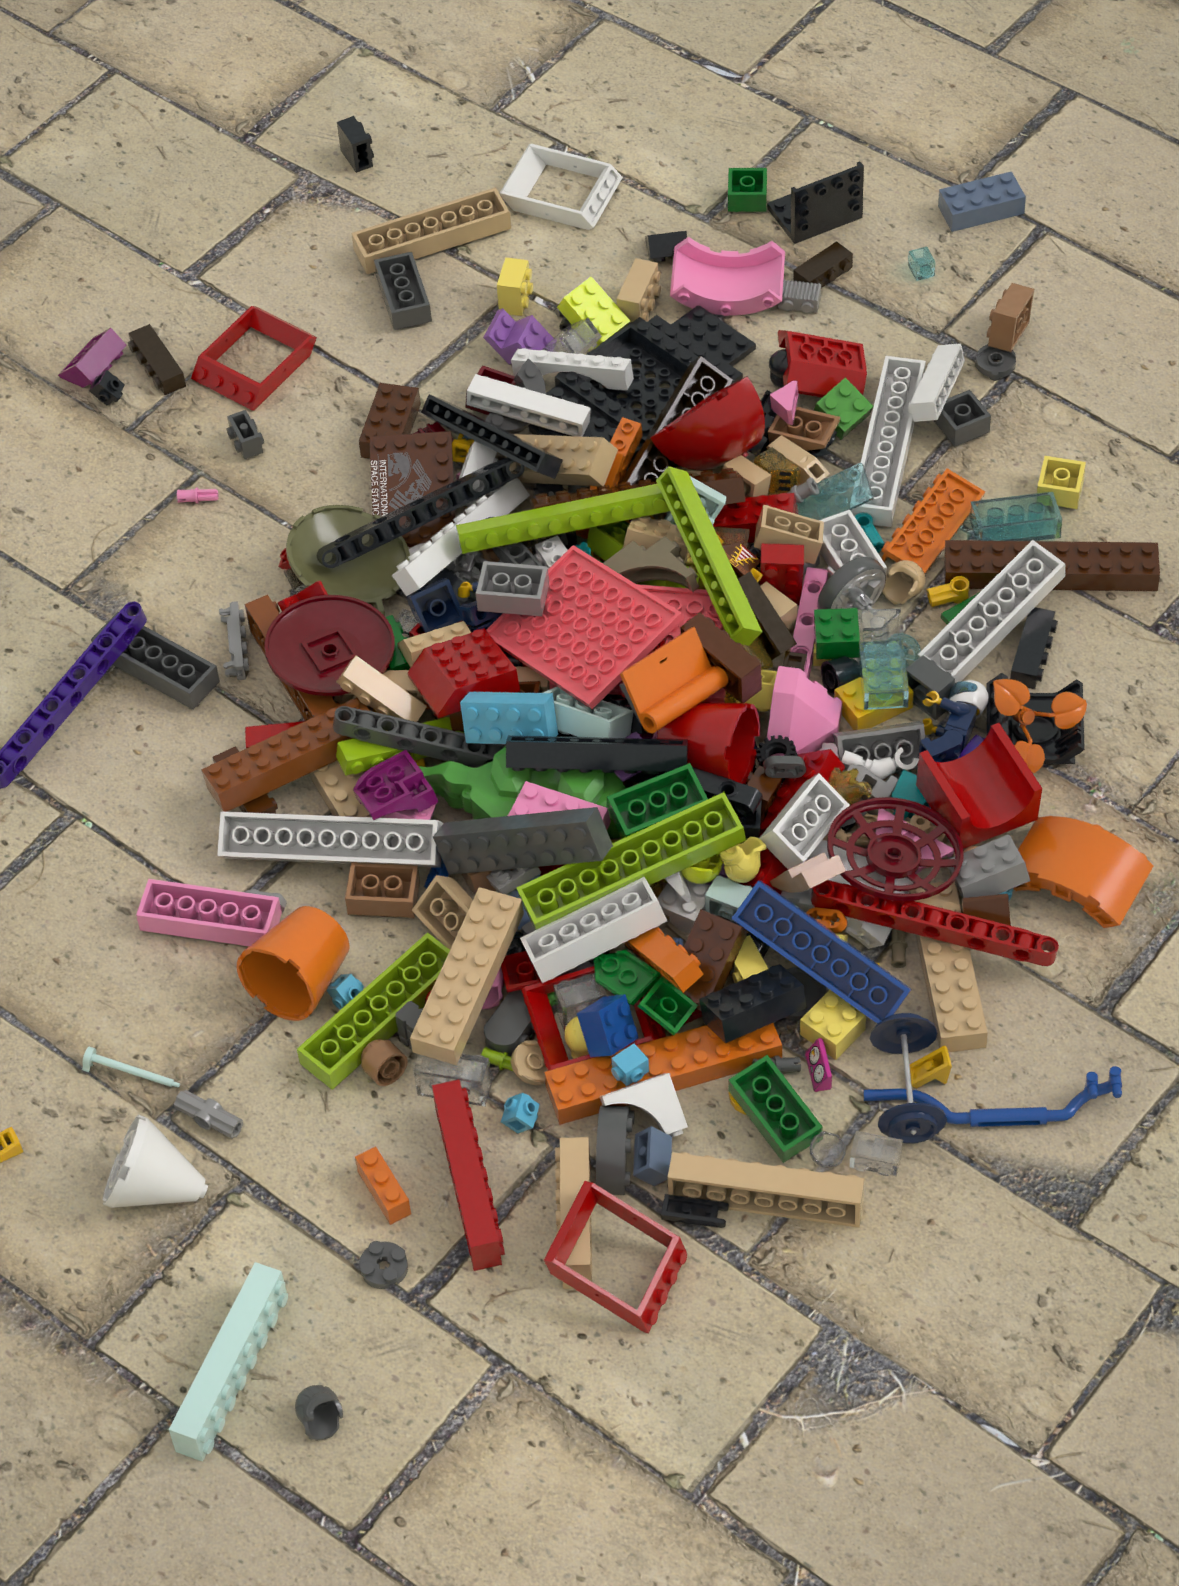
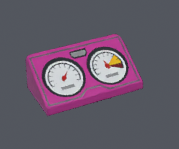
M818 1038L805 1052L815 1092L832 1088V1074L824 1041L822 1038Z

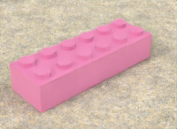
M148 879L136 917L140 931L250 946L279 923L282 911L279 897Z

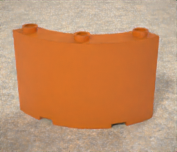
M1038 817V820L1034 822L1018 848L1025 861L1030 881L1013 889L1015 891L1030 890L1038 892L1041 888L1050 890L1051 894L1068 902L1071 900L1078 902L1084 906L1083 911L1095 919L1103 928L1120 926L1154 866L1145 854L1139 852L1118 836L1104 830L1100 825H1093L1067 817Z

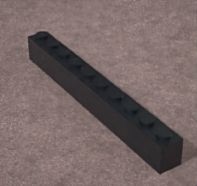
M428 395L421 413L537 473L553 479L556 478L563 459L446 400Z

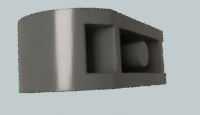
M522 990L510 992L484 1025L486 1047L501 1053L507 1052L510 1057L517 1046L529 1040L535 1031L524 1002Z

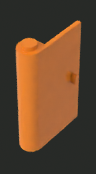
M695 627L686 630L620 673L643 728L649 733L657 732L728 684V676L724 669L718 666L711 667Z

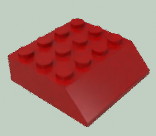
M485 628L474 630L472 633L456 636L451 640L435 643L424 648L407 673L409 679L438 718L461 711L460 702L469 692L516 693L520 691L517 669Z

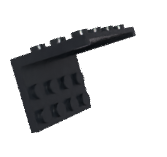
M857 162V166L797 189L794 186L791 188V194L768 202L767 209L794 244L863 218L864 165L861 162Z

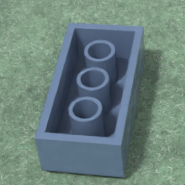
M1011 171L939 189L938 207L951 232L1025 214L1026 196Z

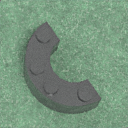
M527 359L513 380L519 387L546 394L545 382L540 370L530 359ZM490 412L485 421L511 434L519 433L530 425V423Z
M601 1105L599 1110L596 1145V1185L612 1195H625L626 1186H630L631 1172L626 1171V1153H631V1138H627L629 1132H632V1125H634L635 1110H630V1106Z

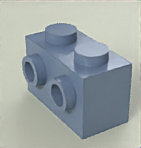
M652 1126L635 1134L633 1176L652 1186L668 1180L672 1153V1136Z

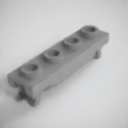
M238 601L231 602L230 607L226 609H219L221 622L227 623L229 653L231 654V661L224 663L223 667L227 669L225 670L226 677L234 675L237 676V680H246L245 671H249L248 658H244V654H248L246 641L243 642V638H246L245 625L241 626V622H245L244 610H239Z

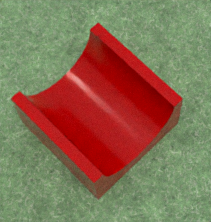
M1000 723L991 725V729L983 742L973 751L956 760L935 762L928 750L919 753L916 786L930 808L943 816L955 828L961 839L963 849L1038 820L1043 788Z

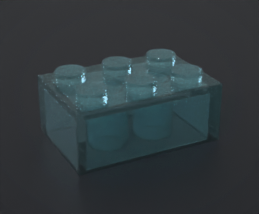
M903 640L859 642V667L864 710L908 707L909 689Z

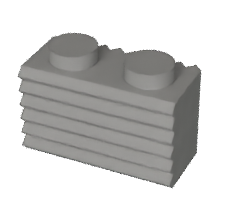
M784 279L782 302L778 304V308L786 311L797 310L804 313H818L821 299V284L792 280L786 281Z

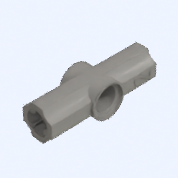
M187 1090L180 1091L176 1097L175 1109L192 1117L200 1127L206 1130L213 1128L230 1138L237 1137L241 1132L243 1120L225 1111L217 1101L210 1098L204 1100Z

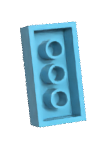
M469 692L460 702L466 743L506 744L508 735L553 737L558 735L553 693Z

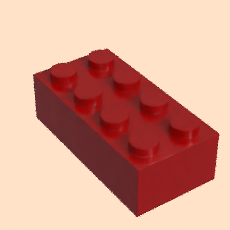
M795 493L746 497L745 502L725 504L713 524L716 534L723 540L722 544H734L736 542L742 544L754 543L756 524L763 505L798 514Z

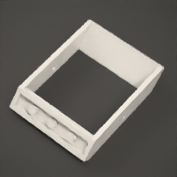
M529 144L499 194L513 211L590 230L596 225L623 177L609 163ZM546 165L598 178L580 211L527 197Z

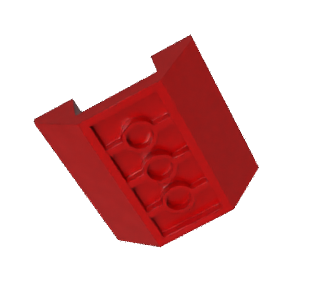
M786 330L778 331L779 347L786 348L788 367L783 375L784 386L792 381H797L798 394L823 398L846 378L862 395L864 394L867 368L863 344Z

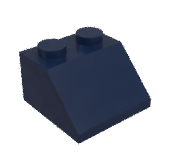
M442 578L418 589L408 596L405 595L410 609L424 633L462 620L458 609L460 604L449 579Z

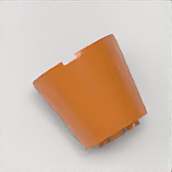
M302 906L289 914L242 952L237 960V973L248 994L252 998L256 996L266 1005L264 1009L283 1019L292 1021L304 1020L313 1013L350 949L349 940L341 925L329 914L315 907Z

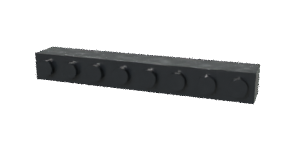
M508 735L506 740V768H512L514 771L534 768L535 771L540 772L547 771L548 769H557L559 772L579 769L580 772L584 773L592 772V770H601L603 773L624 770L628 774L637 773V771L659 774L660 771H672L688 764V740Z

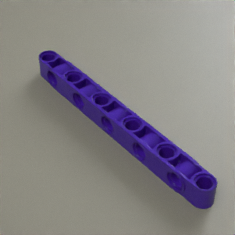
M129 602L120 610L0 750V788L7 787L28 765L146 624V615L138 602Z

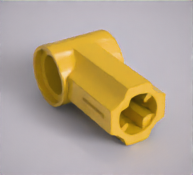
M957 576L948 584L926 589L930 606L934 607L950 602L959 604L968 599V579Z

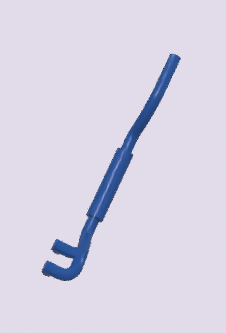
M1117 1066L1110 1068L1108 1081L1098 1084L1097 1073L1088 1072L1086 1074L1084 1090L1077 1094L1061 1110H1047L1046 1107L970 1109L969 1112L955 1113L926 1093L913 1089L912 1093L913 1102L927 1103L942 1109L947 1116V1122L950 1124H970V1127L1047 1125V1122L1065 1121L1072 1118L1086 1102L1096 1099L1097 1096L1112 1092L1115 1098H1120L1122 1096L1121 1069ZM902 1088L863 1090L864 1101L907 1100L906 1089Z

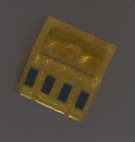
M773 447L754 458V464L771 474L768 495L787 493L794 485L799 486L801 469Z

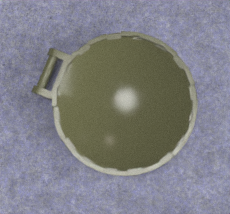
M349 505L322 506L313 509L306 516L302 515L293 524L286 543L287 558L298 579L306 587L320 580L328 595H342L362 600L378 609L385 616L382 601L390 598L401 589L392 577L398 570L396 566L406 559L410 560L408 558L410 556L409 549L404 538L400 536L335 568H327L317 560V552L320 548L380 518V516L377 514L373 516L363 512V508ZM369 534L363 536L362 544L369 541ZM332 553L326 554L324 558L325 562H329L332 559Z

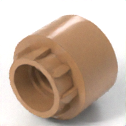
M374 1040L363 1049L361 1054L363 1071L379 1086H387L398 1080L404 1073L408 1063L407 1057L389 1040Z

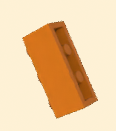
M375 1146L355 1156L357 1171L389 1224L391 1225L411 1215L409 1199L377 1147Z

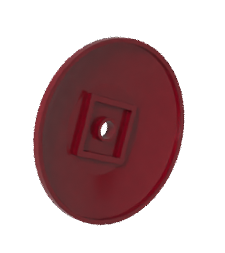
M342 595L315 596L289 606L274 619L265 638V655L273 673L293 689L318 696H337L349 693L343 690L336 681L355 656H358L383 674L389 667L395 650L394 633L386 617L372 605L362 600ZM332 650L335 652L332 654H328L325 651Z

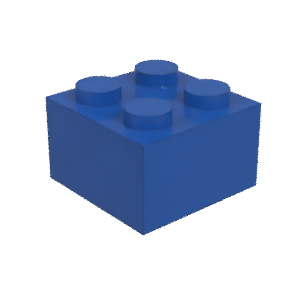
M625 994L604 996L577 1013L590 1057L612 1056L639 1038Z

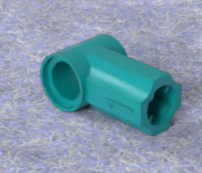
M868 513L857 514L855 516L856 520L876 551L880 553L885 543L873 525L872 516Z

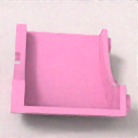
M687 237L674 247L670 297L692 309L696 306H701L715 315H746L766 310L782 302L785 251L773 241H770L765 245L750 249L748 253L739 254L738 251L721 250V253L710 251L709 247Z

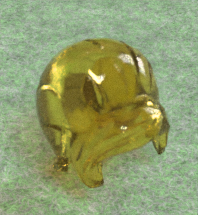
M834 767L828 783L850 806L857 803L863 795H866L868 798L871 797V786L867 782L856 781L859 773L857 768L841 771L839 768Z

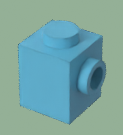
M635 1043L611 1058V1072L616 1080H621L626 1086L633 1082H638L649 1072V1059Z

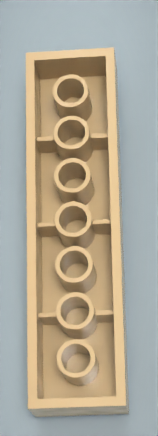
M495 187L351 233L353 248L368 275L375 272L374 260L407 252H412L414 259H418L511 229L510 211Z
M955 881L937 895L916 900V902L961 913ZM937 882V883H929V884L933 885L934 887H938V886H940L941 884H943V883H945V882ZM922 888L909 890V894L925 892ZM916 935L933 1022L938 1030L937 1041L939 1048L945 1045L948 1052L986 1048L988 1032L969 948Z
M481 887L478 888L410 1037L413 1053L457 1065L524 915L522 899Z
M672 1152L668 1172V1194L726 1202L729 1204L728 1210L860 1228L864 1199V1178L856 1175H837L828 1171L823 1173L815 1172L806 1168L793 1169L783 1165L770 1166L759 1162L748 1163L740 1162L736 1159H718L709 1155L696 1156L686 1152Z

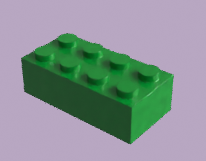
M689 763L607 796L606 808H608L619 835L623 839L708 800Z
M768 1055L728 1079V1091L783 1163L822 1138L823 1126Z

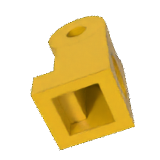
M460 433L458 439H454L452 442L453 461L464 463L466 457L460 456H467L475 440Z

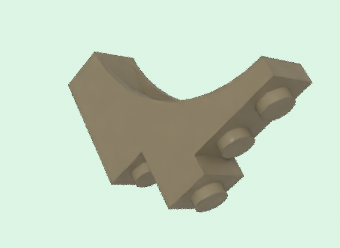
M666 536L648 549L632 541L603 563L633 583L665 580L681 584L692 592L699 588L696 581L698 576L693 568L686 567L679 553L681 551L680 546L676 541L671 542Z

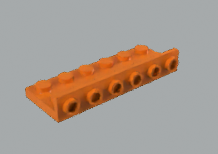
M946 469L942 475L939 473L933 481L934 486L932 488L928 487L923 494L924 499L922 502L918 500L913 507L912 515L907 514L902 522L903 527L901 529L898 527L892 535L893 540L891 542L887 541L881 550L883 552V562L885 563L888 557L895 562L902 560L913 561L926 574L945 549V540H951L984 497L985 491L949 469Z

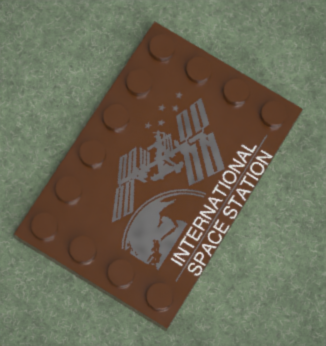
M451 431L369 437L373 516L377 514L382 517L454 482ZM443 498L437 500V508L442 506ZM455 510L402 535L407 546L414 547L429 540L432 542V536L437 534L447 524L455 523L453 520L456 517ZM406 516L400 518V526L405 524Z

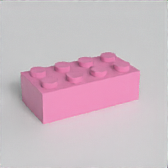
M527 781L508 816L597 807L606 830L611 823L608 808Z

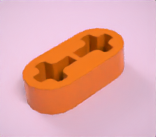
M815 907L806 912L833 933L842 932L848 923L847 918L839 910Z

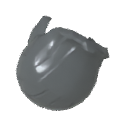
M312 1385L303 1389L297 1396L295 1412L297 1418L304 1425L305 1434L309 1439L318 1441L332 1437L339 1429V1419L343 1418L342 1405L334 1391L327 1386Z

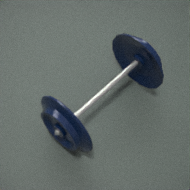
M899 1013L885 1018L871 1030L869 1038L872 1045L880 1051L891 1054H903L907 1103L886 1110L879 1117L878 1127L881 1133L897 1142L915 1144L927 1141L939 1133L946 1126L947 1116L942 1109L935 1105L913 1103L908 1053L918 1052L929 1047L936 1040L938 1030L935 1024L928 1019L912 1013Z

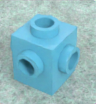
M341 974L328 986L326 991L333 998V1004L341 1010L363 990L364 986L352 974Z
M524 1093L512 1096L504 1104L501 1123L517 1134L532 1129L538 1117L537 1113L540 1104Z

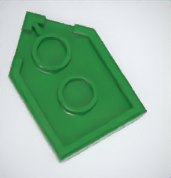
M627 950L616 951V953L612 954L602 953L594 958L595 982L614 995L625 994L629 1005H634L644 996L661 976L657 970Z

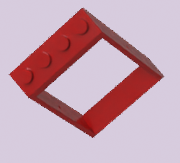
M251 306L198 356L191 379L250 410H255L311 355L317 337L257 306ZM251 327L295 349L261 383L216 361Z
M594 966L521 989L548 1071L594 1058L588 1054L575 1059H568L547 996L548 993L594 980ZM648 992L634 1004L644 1038L633 1041L623 1049L634 1043L639 1045L666 1037L664 1028L638 1007Z
M584 1181L544 1262L551 1275L642 1332L649 1334L652 1325L657 1322L658 1313L662 1305L667 1301L671 1286L676 1283L678 1272L681 1266L685 1264L688 1253L679 1236L595 1183ZM596 1203L667 1247L637 1310L565 1265Z

